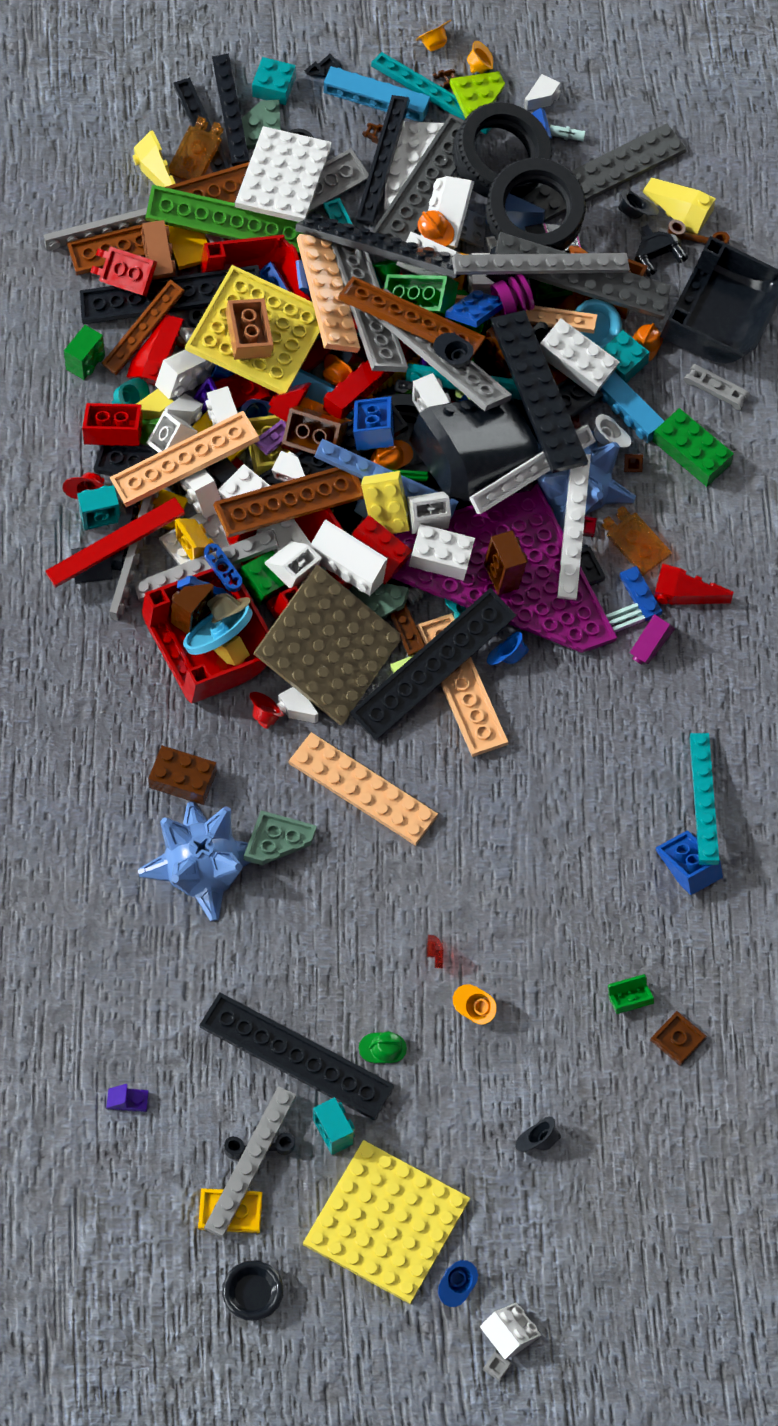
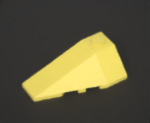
M152 130L134 147L135 155L132 156L136 166L139 165L141 171L155 185L166 187L176 184L173 176L170 175L167 161L163 160L162 148Z
M651 178L643 190V193L650 200L666 211L665 214L683 222L686 231L698 235L714 210L716 198L696 189Z

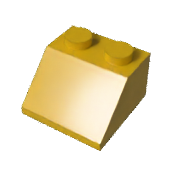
M178 518L175 520L176 539L190 560L204 556L205 547L214 542L205 535L206 531L203 525L198 524L195 519Z

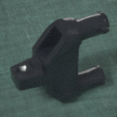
M648 225L641 227V243L634 261L648 266L647 277L657 272V269L650 261L653 258L672 252L678 263L685 262L688 259V255L681 247V240L676 235L660 231L653 233Z

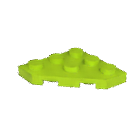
M500 71L451 78L449 83L465 119L478 107L494 103L505 86Z

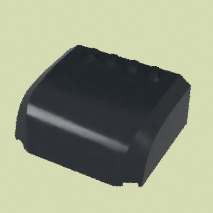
M710 236L660 337L716 363L727 364L743 358L757 347L778 305V269Z
M512 396L510 401L487 411L481 409L471 399L430 406L419 413L409 441L441 489L449 496V499L452 497L461 498L462 502L467 503L471 502L469 497L543 451L531 423ZM538 480L532 481L513 494L531 491L538 483Z

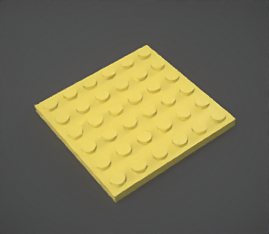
M232 265L188 340L185 350L278 394L287 393L320 334L313 302ZM264 298L273 340L271 357L234 360L225 313L228 300Z
M363 1140L306 1236L303 1246L411 1305L468 1205L470 1197Z

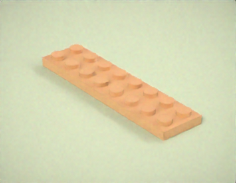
M299 234L297 242L323 346L326 349L358 353L360 345L350 306L338 300L344 285L331 246L332 242L311 235Z
M241 411L113 475L110 479L125 507H128L260 441L244 411Z
M452 613L416 625L424 645L429 643L455 620ZM470 657L441 683V687L470 754L474 757L508 745V740Z
M312 732L289 760L291 766L415 846L438 817V813Z

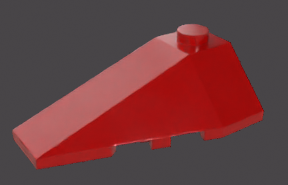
M168 314L163 317L132 359L127 378L138 377L147 384L155 386L163 360L171 357L184 319Z
M662 563L654 597L659 603L670 605L731 604L734 592L715 583L707 584L702 581V577L695 576L693 578L687 575L684 569Z

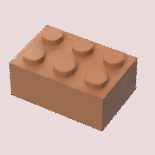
M164 220L143 223L141 234L145 258L157 262L152 280L175 276V261H171L173 254L172 244L168 243L170 236L169 226H165Z
M265 299L228 300L225 313L234 360L271 357L273 340Z

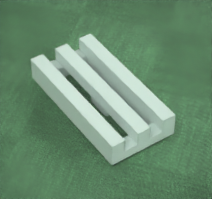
M637 603L606 615L610 625L638 616L635 619L612 627L615 633L645 621V617L642 615V611L638 608Z

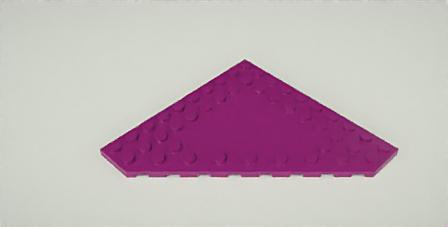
M538 483L531 491L512 494L482 514H477L473 505L454 511L450 519L449 528L443 530L475 538L464 581L410 567L411 555L409 560L392 577L395 580L468 608L490 588L497 594L484 566V561L491 536L512 530L515 537L517 536L520 540V548L522 552H525L528 563L526 564L519 589L498 595L516 614V617L508 624L581 653L617 640V636L581 566L577 599L557 598L563 531ZM410 528V531L393 534L413 552L417 533L411 534Z

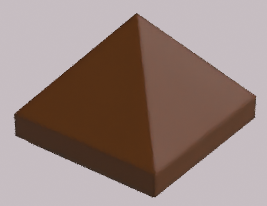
M624 454V472H643V454Z

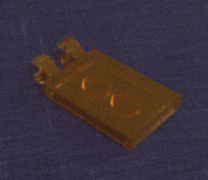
M199 116L194 127L189 125L168 167L170 175L185 181L203 176L222 141L220 135L224 129L221 127V124L214 122L210 132H206L204 130L207 128L208 122H205L206 118Z
M622 506L617 509L618 513H616V516L623 522L616 525L612 518L608 516L603 520L602 526L605 530L609 531L606 536L634 567L637 566L641 575L644 576L670 557L672 552L636 512L631 515Z

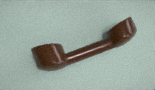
M679 220L669 222L667 233L676 235L680 240L685 239L706 244L709 237L685 232L686 227ZM716 232L713 234L712 237L729 244L730 236L726 232Z

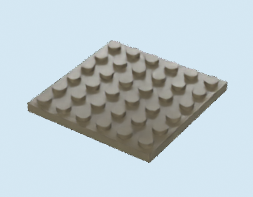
M316 565L253 654L335 722L342 725L350 715V711L355 708L392 654L401 638L397 630L324 569Z

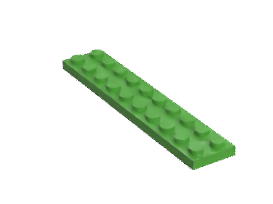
M152 185L145 217L147 221L164 220L165 225L231 240L284 234L289 244H293L297 249L298 255H301L297 237L299 234L304 233L295 231L296 224L299 222L236 208L235 203L157 185Z

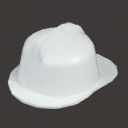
M604 414L596 417L594 436L599 443L607 445L616 442L622 448L631 445L632 440L630 436L613 418Z

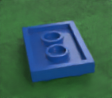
M474 290L447 309L445 317L477 328L504 307L498 296L486 294L481 290Z

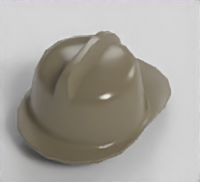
M227 593L216 595L207 602L213 615L211 622L216 623L223 618L242 611L249 605L251 599L244 597L236 600Z

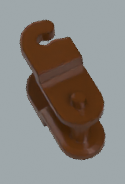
M441 70L438 72V75L434 73L433 77L435 79L445 78L446 82H444L443 86L441 84L439 86L448 89L450 80L447 77L455 78V70Z
M367 123L368 129L363 131L362 135L378 144L379 140L375 135L377 132L382 131L383 125Z

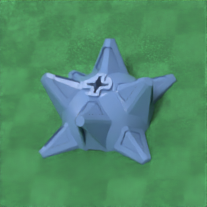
M596 440V442L584 449L585 454L591 455L585 515L601 508L604 504L634 503L636 495L612 478L613 468L620 448L616 442L598 448ZM570 469L552 473L550 470L537 479L538 485L548 504L553 508L554 516L563 533Z
M189 802L186 806L183 824L169 818H162L160 824L166 846L165 853L139 868V877L170 881L174 887L188 896L195 897L209 920L215 921L219 920L223 892L235 881L242 868L251 863L243 860L248 843L236 841L232 837L231 809L229 807H223L207 821L197 804Z

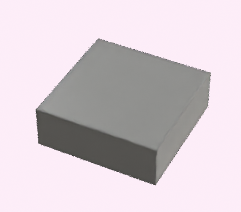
M494 1352L483 1370L498 1381H501L512 1363L504 1359L497 1352Z

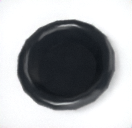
M245 1261L237 1264L227 1273L222 1284V1297L226 1307L235 1316L247 1321H257L270 1316L279 1307L283 1298V1282L279 1273L271 1265L261 1261Z

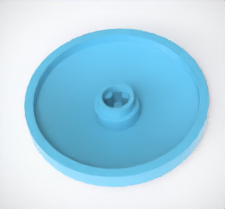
M248 605L242 611L223 618L216 623L211 622L213 615L212 613L198 622L186 635L183 642L185 649L191 655H199L222 646L235 637L248 624L253 614L252 609Z

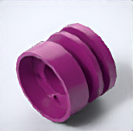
M516 274L515 279L512 276L509 277L508 285L503 280L491 284V294L498 296L504 307L499 311L500 316L515 313L517 308L519 311L525 310V312L526 309L530 311L535 308L531 288L522 274Z

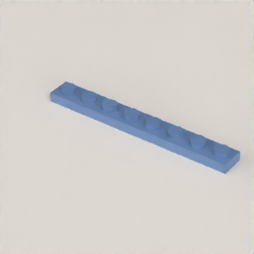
M325 439L320 441L314 456L361 479L365 476L394 472ZM401 475L406 500H408L407 497L437 493V491ZM451 498L449 500L452 518L458 501Z

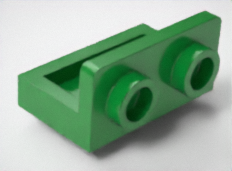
M645 974L608 984L609 1000L616 1014L654 1004V997L647 986Z

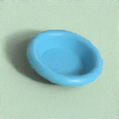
M594 298L584 301L575 310L577 312L597 314L594 334L580 333L602 349L622 331L620 314L610 303Z

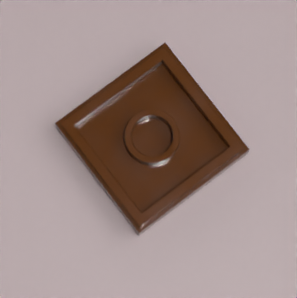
M676 1011L651 1037L650 1041L681 1066L706 1040L707 1036Z

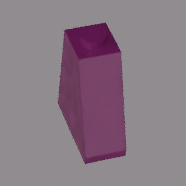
M654 614L629 652L634 655L632 659L641 665L643 662L649 664L676 628Z

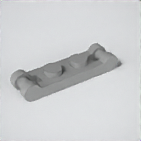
M696 364L692 365L690 373L684 377V382L688 385H694L731 404L737 410H741L744 405L743 402L750 396L749 392Z

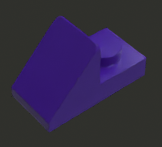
M207 377L193 397L203 404L202 414H205L208 410L205 403L208 400L207 393L218 389L211 377Z
M128 1084L109 1088L106 1109L147 1112L149 1091L128 1089Z

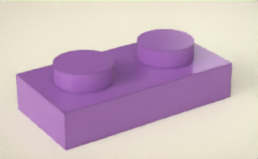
M281 419L259 436L260 441L254 443L266 456L282 445L286 423Z

